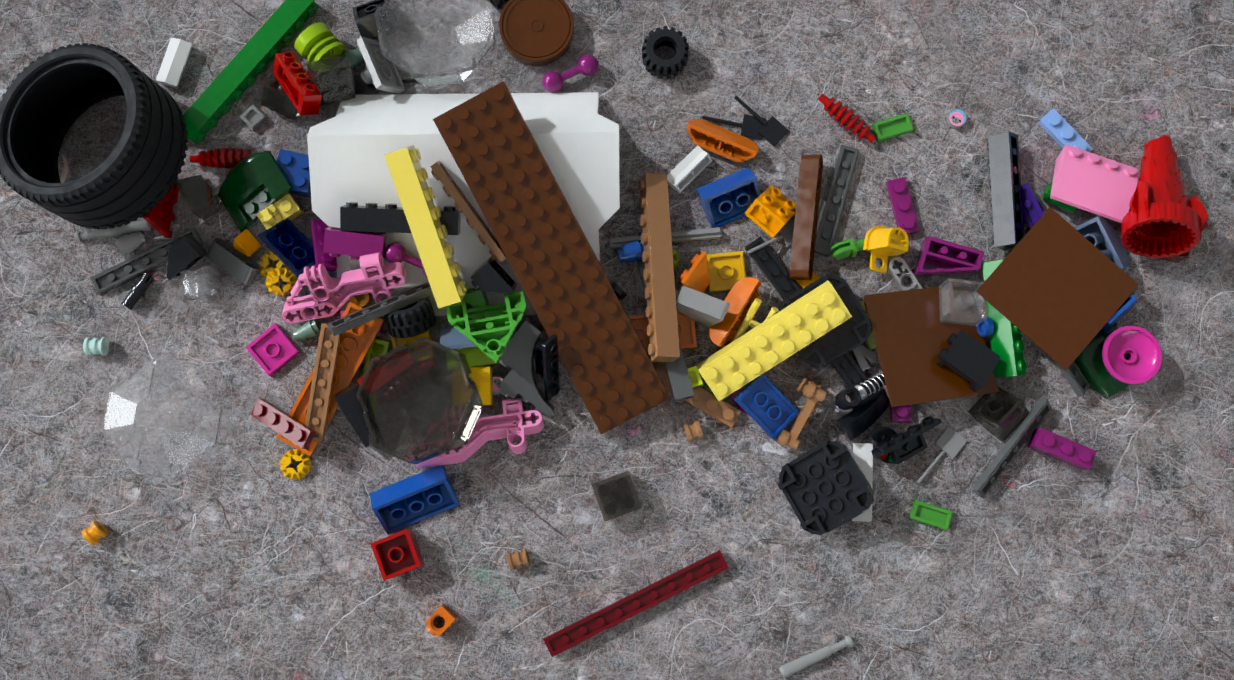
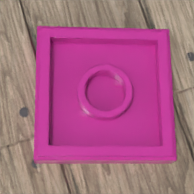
M277 323L273 324L246 346V349L270 377L301 353Z

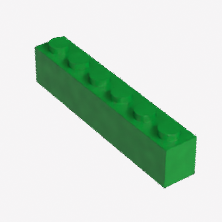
M1004 259L982 263L984 282ZM986 301L988 317L994 323V332L990 336L991 348L993 352L1000 356L994 368L995 378L1025 375L1026 362L1023 357L1024 343L1021 340V331Z

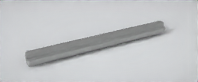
M715 227L671 232L672 243L721 238V229ZM641 235L609 238L610 249H616L623 244L639 241L641 244Z

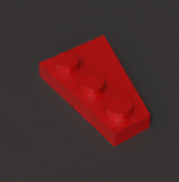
M179 179L174 182V187L168 191L169 194L163 197L164 200L162 202L159 201L157 203L158 206L153 207L149 213L146 212L143 216L165 238H172L170 225L171 221L174 222L175 214L172 212L173 205L177 203Z

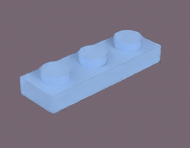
M1054 108L1038 122L1062 148L1067 144L1087 152L1093 149Z

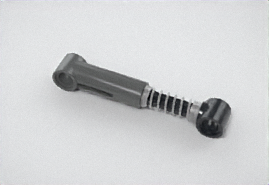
M883 372L865 380L860 385L848 387L839 392L835 397L836 405L842 410H849L867 398V395H871L872 392L875 393L876 390L880 391V388L884 389L886 384ZM846 395L850 397L851 402L846 400Z

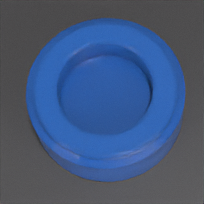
M981 317L978 320L977 332L980 336L987 337L993 334L994 323L990 317Z

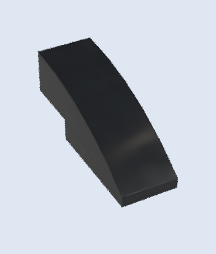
M880 388V391L876 390L875 393L868 395L857 406L851 408V412L837 420L843 434L850 441L861 435L875 423L890 404L885 388Z

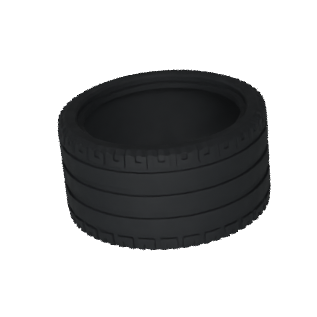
M77 43L73 46L70 44L66 47H59L57 50L53 49L42 57L39 56L35 62L32 61L28 67L23 68L24 71L19 72L15 80L11 81L12 84L6 88L7 91L3 93V98L0 101V175L5 183L19 195L75 225L89 229H113L115 226L121 227L122 224L127 225L130 224V221L134 222L137 218H142L146 212L149 213L153 207L158 206L157 203L159 201L162 202L164 200L163 197L169 194L170 188L174 187L173 184L178 180V174H181V167L184 166V158L187 155L185 151L188 149L186 145L188 142L186 137L188 131L185 129L187 127L184 122L185 117L182 115L183 112L174 98L124 56L101 45H88L87 43L80 45ZM125 96L127 106L126 122L122 135L112 153L100 166L87 175L73 181L61 183L58 173L59 151L71 125L84 111L94 104L111 97Z

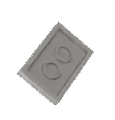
M362 36L357 39L359 51L366 63V69L360 72L363 81L367 84L373 83L376 89L403 94L406 89L387 44Z

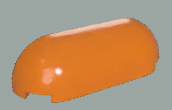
M692 119L687 124V131L695 145L735 162H743L754 158L759 150L756 143L749 138L711 122Z
M746 277L733 285L724 300L730 306L723 321L709 327V337L714 344L724 347V344L728 341L732 342L755 298L760 299L761 295L758 294L761 282L758 279Z

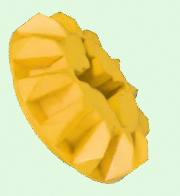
M272 250L265 252L260 258V273L265 278L274 269L272 267L269 268L271 265L270 259L274 262L278 261L276 264L277 268L289 269V260L281 251Z
M283 267L271 270L266 277V286L269 292H272L275 296L285 297L291 294V290L297 282L295 274ZM280 276L283 282H287L284 283L283 288L280 287V284H276Z
M298 449L289 450L283 454L279 462L280 471L291 480L304 478L311 469L309 455ZM293 459L301 462L297 465V470L291 467L288 468L293 463Z

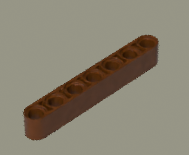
M821 154L801 156L790 261L791 280L812 279L823 171V157Z

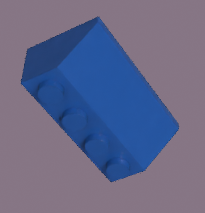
M443 465L435 466L370 493L372 510L387 534L460 505L450 477Z

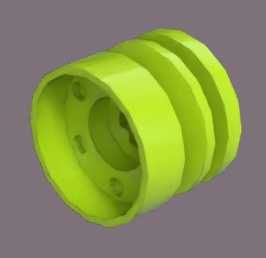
M323 22L314 23L302 31L297 37L294 46L298 53L304 59H307L308 64L312 66L314 71L320 74L335 67L343 58V54L346 53V47L337 37L333 36L332 31Z

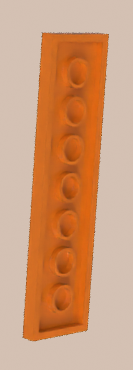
M349 302L342 317L364 308ZM381 317L341 333L326 429L339 407L333 395L351 385L385 322ZM314 369L289 413L290 416L304 425ZM279 433L276 437L309 456L313 455L319 444L317 441H311L308 449H302Z

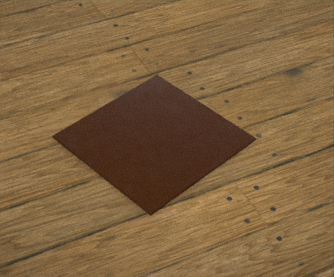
M1049 207L976 292L1058 365L1067 370L1139 284L1056 211Z
M969 283L863 296L891 408L999 392L994 371H992L984 387L973 392L968 388L970 382L945 364L940 367L936 365L940 359L938 354L943 348L947 347V339L952 333L956 334L964 330L986 346L984 337L980 336L977 332L979 317Z

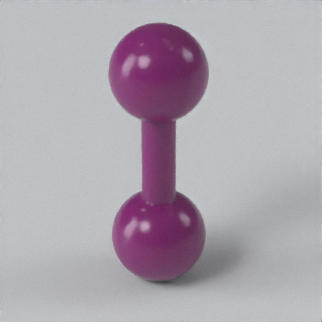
M584 55L580 58L578 66L562 74L555 71L546 73L542 80L543 87L548 92H558L563 86V81L580 73L586 76L594 75L598 71L599 62L593 55Z
M391 243L385 248L384 257L387 262L402 263L404 261L421 268L424 276L427 278L422 261L407 255L405 248L401 244Z

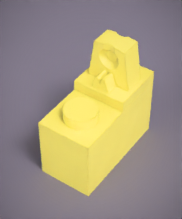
M287 194L256 215L269 232L275 233L303 214L304 211L295 198Z

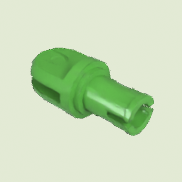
M846 239L845 241L838 242L832 246L831 254L837 260L855 257L857 252L864 251V239L857 241Z

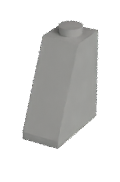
M684 285L675 289L677 311L707 328L723 321L730 306L729 303Z

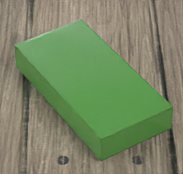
M908 113L875 122L871 125L877 142L914 131Z
M914 500L909 519L948 530L953 511Z

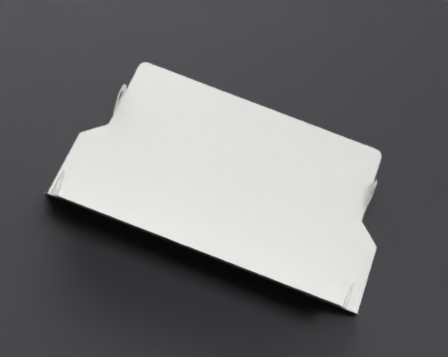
M598 92L511 93L600 262L599 229L620 208L619 124L599 115ZM478 94L343 95L336 116L310 127L307 134L312 211L329 227L340 228V207L346 205V202H358V206H366V203H378V206L381 207L392 203L397 204V207H402L384 155L414 145L415 149L418 148L422 159L419 160L421 167L425 168L428 174L426 181L428 187L433 189L435 206H438L439 209H444V206H455L454 203H456L452 196L448 197L444 192L442 182L440 180L437 181L431 173L432 168L430 166L440 161L494 235L433 121L437 116ZM462 212L460 234L448 235L446 239L448 244L451 243L453 246L454 255L452 256L454 262H458L460 266L461 281L464 280L467 289L474 287L471 283V275L491 255L489 253L490 248L487 244L483 245L477 236L479 233L475 228L472 229L466 222L467 217ZM379 232L387 233L386 247L391 243H399L405 248L407 255L421 260L412 233ZM348 255L336 257L337 278L343 272L361 269L359 259H350ZM497 259L498 264L517 283L514 292H524L527 309L523 315H537L508 259L501 263ZM403 261L402 263L406 266L405 282L401 287L394 288L393 296L429 282L428 278L424 276L423 270ZM486 292L490 306L505 303L503 293ZM373 295L372 302L366 307L376 304ZM434 295L429 296L435 316H447L446 306L438 309ZM349 298L348 301L340 308V312H341V311H345V309H346V307L348 306L349 302H351L350 298Z

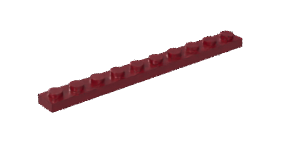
M718 550L543 638L553 657L729 567L721 551Z

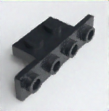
M554 334L547 341L542 342L538 340L534 344L536 372L544 376L545 400L547 401L556 396L560 391L557 336Z
M932 416L922 419V423L909 426L907 431L893 435L892 439L888 442L885 441L877 444V448L871 451L872 455L884 456L890 453L893 464L902 463L928 448L923 433L941 424V419L933 418Z

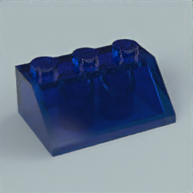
M288 218L258 234V237L297 277L304 273V267L308 266L311 269L312 266L316 265L313 243Z

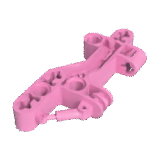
M379 252L360 256L361 269L343 272L338 278H331L323 263L319 264L318 267L314 265L311 269L308 266L304 267V273L299 275L296 284L291 290V296L287 297L282 312V319L286 323L294 324L331 317L350 297L366 293H372L376 303L393 297L394 288L401 287L405 282L406 266L400 262L386 264L382 254ZM304 285H308L311 295L294 298L298 296Z
M520 397L502 400V415L481 417L473 424L466 423L464 406H461L460 409L453 407V410L446 408V414L437 418V421L426 433L427 436L418 442L419 445L411 448L409 455L414 465L418 468L462 463L487 441L507 438L512 453L521 454L527 448L526 435L537 434L543 430L544 422L542 415L536 410L524 411L523 400ZM442 426H447V440L426 443L429 438L432 439ZM456 431H461L459 435H453ZM516 440H520V441H521L520 444H518V445H513V442H514V441H516ZM443 451L441 456H435L436 453Z

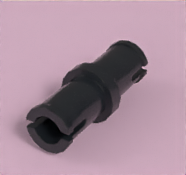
M143 273L135 286H131L130 293L121 304L132 310L141 296L144 297V292L154 281V278Z

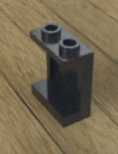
M964 330L956 334L952 333L947 339V347L943 348L938 354L940 359L936 365L940 367L945 364L969 381L970 385L968 388L976 392L984 387L1000 356Z

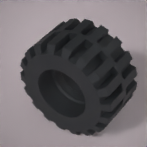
M664 26L663 29H660V27L656 28L655 32L653 30L650 31L649 37H645L642 45L643 65L646 66L648 72L652 71L654 77L656 74L659 75L660 79H663V76H666L667 79L671 78V75L677 76L678 71L682 72L687 64L689 44L686 43V37H682V32H675L673 27H671V30L667 29L668 26ZM661 46H668L676 52V55L671 59L663 60L657 57L654 51Z
M429 297L384 315L389 333L394 338H410L420 335L431 329L437 321Z

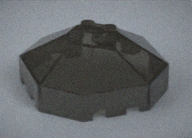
M421 337L416 339V342L409 345L404 344L390 350V353L372 358L356 396L358 402L362 405L364 411L362 414L367 428L370 429L373 447L407 463L419 464L468 443L484 406L464 354L428 338Z

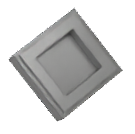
M253 104L240 116L253 131L267 119Z

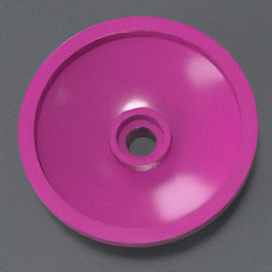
M1124 326L1116 329L1106 338L1102 349V358L1107 371L1115 379L1126 384H1140L1156 375L1161 366L1162 351L1157 339L1146 329L1138 326ZM1124 354L1128 355V360L1124 358Z

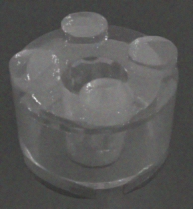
M203 266L199 268L200 270L196 271L184 270L180 272L178 282L183 302L189 304L188 300H194V304L216 299L217 294L222 296L218 272L213 270L211 266Z

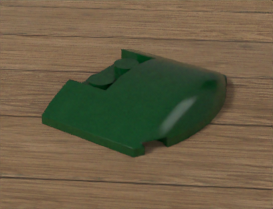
M264 151L253 153L238 162L224 178L218 197L239 231L243 232L259 219L256 215L257 213L283 198L293 187L272 153Z
M1117 323L1107 332L1101 329L1074 360L1090 384L1089 388L1105 395L1103 397L1106 399L1131 385L1115 379L1107 371L1102 358L1104 342L1113 331L1118 329ZM1124 354L1126 360H1128V355Z

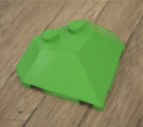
M523 291L504 294L505 303L473 309H466L465 301L446 306L448 322L497 364L527 309Z

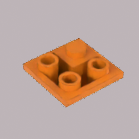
M702 251L700 255L696 254L690 262V270L685 269L680 276V287L684 285L702 293L708 288L710 281L706 252Z

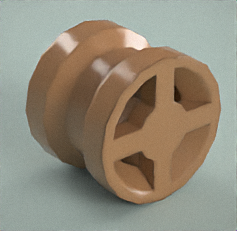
M695 421L692 425H683L688 443H692L695 439H704L699 421Z

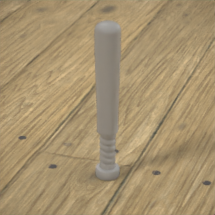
M145 219L132 221L127 225L122 224L121 227L115 226L113 229H98L82 233L77 231L74 233V238L77 243H81L84 239L104 238L147 231L152 228V225Z
M847 635L844 640L836 644L825 646L780 666V673L783 677H788L832 656L834 652L848 646L853 647L854 642L851 636Z

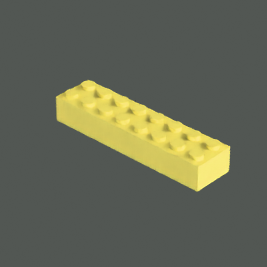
M414 145L385 154L384 157L438 309L461 302L466 295L467 287L465 281L460 279L459 273H461L458 262H454L452 256L454 255L453 246L447 242V229L440 222L441 212L439 207L434 204L433 198H435L432 187H428L426 169L421 167L419 160L422 158L419 149H415Z
M826 281L698 363L697 369L718 401H721L847 321L852 315L832 284Z

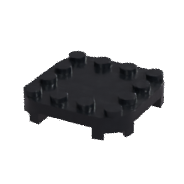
M836 275L821 277L784 299L778 309L779 311L783 310L821 284L829 281L852 315L850 319L797 352L800 358L812 367L827 365L860 346L867 340L871 332L869 317H867L848 283Z
M839 441L820 443V445L790 463H786L781 468L782 470L779 474V489L785 494L801 523L800 526L804 531H808L811 534L822 535L831 532L864 513L874 501L873 491L851 451Z

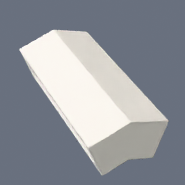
M171 38L156 81L165 86L178 88L192 49L191 43Z
M697 145L667 175L668 185L680 193L712 162L709 154Z

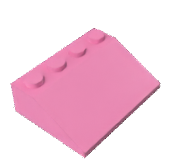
M1066 144L1056 158L1050 198L1122 223L1123 217L1129 212V203L1136 190L1139 169Z

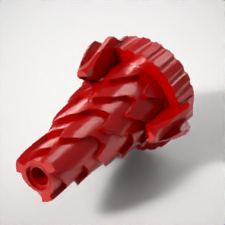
M1162 135L1160 138L1153 139L1148 144H1144V156H1142L1140 164V179L1129 203L1131 211L1123 217L1121 225V241L1123 246L1133 254L1148 258H1169L1189 252V250L1194 249L1201 240L1202 231L1208 227L1207 221L1209 216L1199 196L1194 195L1188 200V195H1185L1182 169H1178L1177 153L1175 152V147L1172 146L1170 136Z

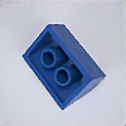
M749 167L697 188L701 206L711 228L723 226L746 216L744 213L755 199L761 195L757 177Z

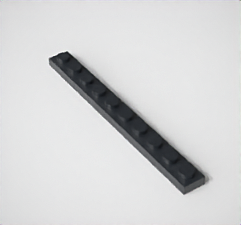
M760 236L746 246L745 250L748 252V250L765 243V241ZM768 245L749 254L783 300L801 290L795 281L790 279L789 273ZM848 352L830 362L848 387L860 385V383L868 380Z

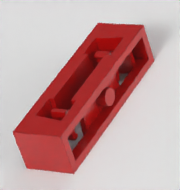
M291 52L276 53L273 74L300 116L319 115L322 94L296 55Z

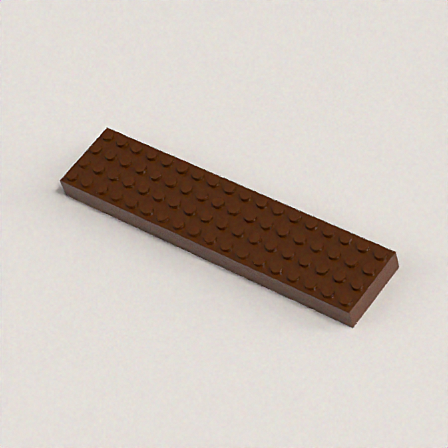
M504 81L434 118V123L549 338L553 334L557 336L558 355L600 434L669 400L670 395L651 362L648 353Z

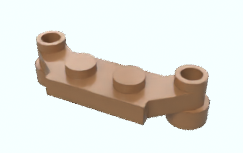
M809 381L803 392V396L807 397L805 404L797 416L791 431L788 432L783 429L777 444L781 446L786 445L796 450L800 439L797 438L801 430H806L810 422L808 420L810 413L814 415L819 405L817 401L822 402L827 391L818 388L817 384Z

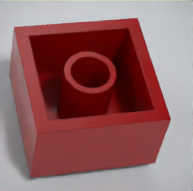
M412 528L370 543L384 581L425 565Z

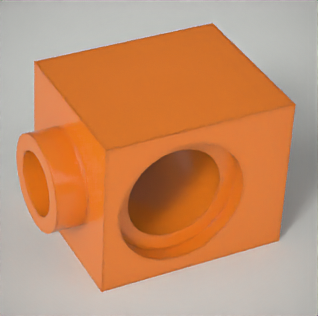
M443 604L425 622L427 625L426 629L433 636L437 635L440 637L458 617ZM438 616L443 617L445 620L443 627L437 626L435 622Z

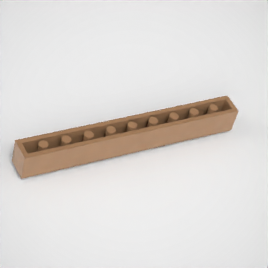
M645 173L638 181V190L640 191L639 208H641L642 213L640 225L643 229L641 243L644 244L642 261L645 262L643 278L646 280L644 295L645 299H647L646 317H648L649 322L647 335L650 337L648 354L651 355V362H674L680 357L667 174Z

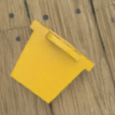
M878 225L869 229L864 239L863 250L871 252L870 270L882 274L886 273L888 257L895 258L900 254L908 252L909 237L905 230L900 227L888 228ZM876 258L882 260L881 268L875 265Z

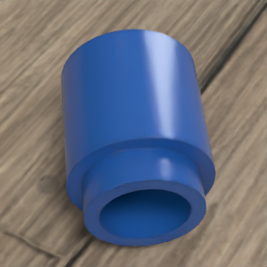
M634 241L616 248L620 263H629L642 259L644 245L640 244L639 241Z

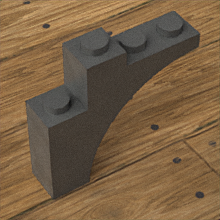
M527 318L512 336L499 359L501 365L506 368L511 367L512 369L501 381L498 388H500V393L507 398L511 397L514 399L519 393L520 398L525 403H532L536 406L535 410L539 411L541 415L544 416L546 414L550 416L554 411V406L545 400V397L540 392L532 369L534 344L542 329Z

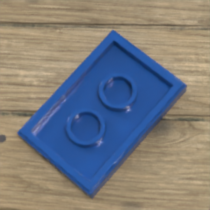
M764 374L749 382L733 399L773 440L800 413Z

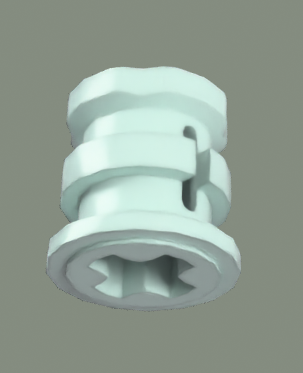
M102 337L101 339L85 338L83 351L86 355L91 353L99 355L101 353L102 356H106L109 352V340L107 337Z

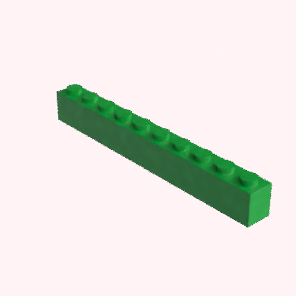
M285 0L184 113V122L187 125L185 129L188 131L186 137L197 145L206 138L207 133L212 128L218 125L220 118L231 110V106L235 101L241 99L244 91L252 86L258 75L268 68V64L275 59L276 53H280L282 48L292 41L297 31L303 29L305 22L316 14L319 7L314 0Z

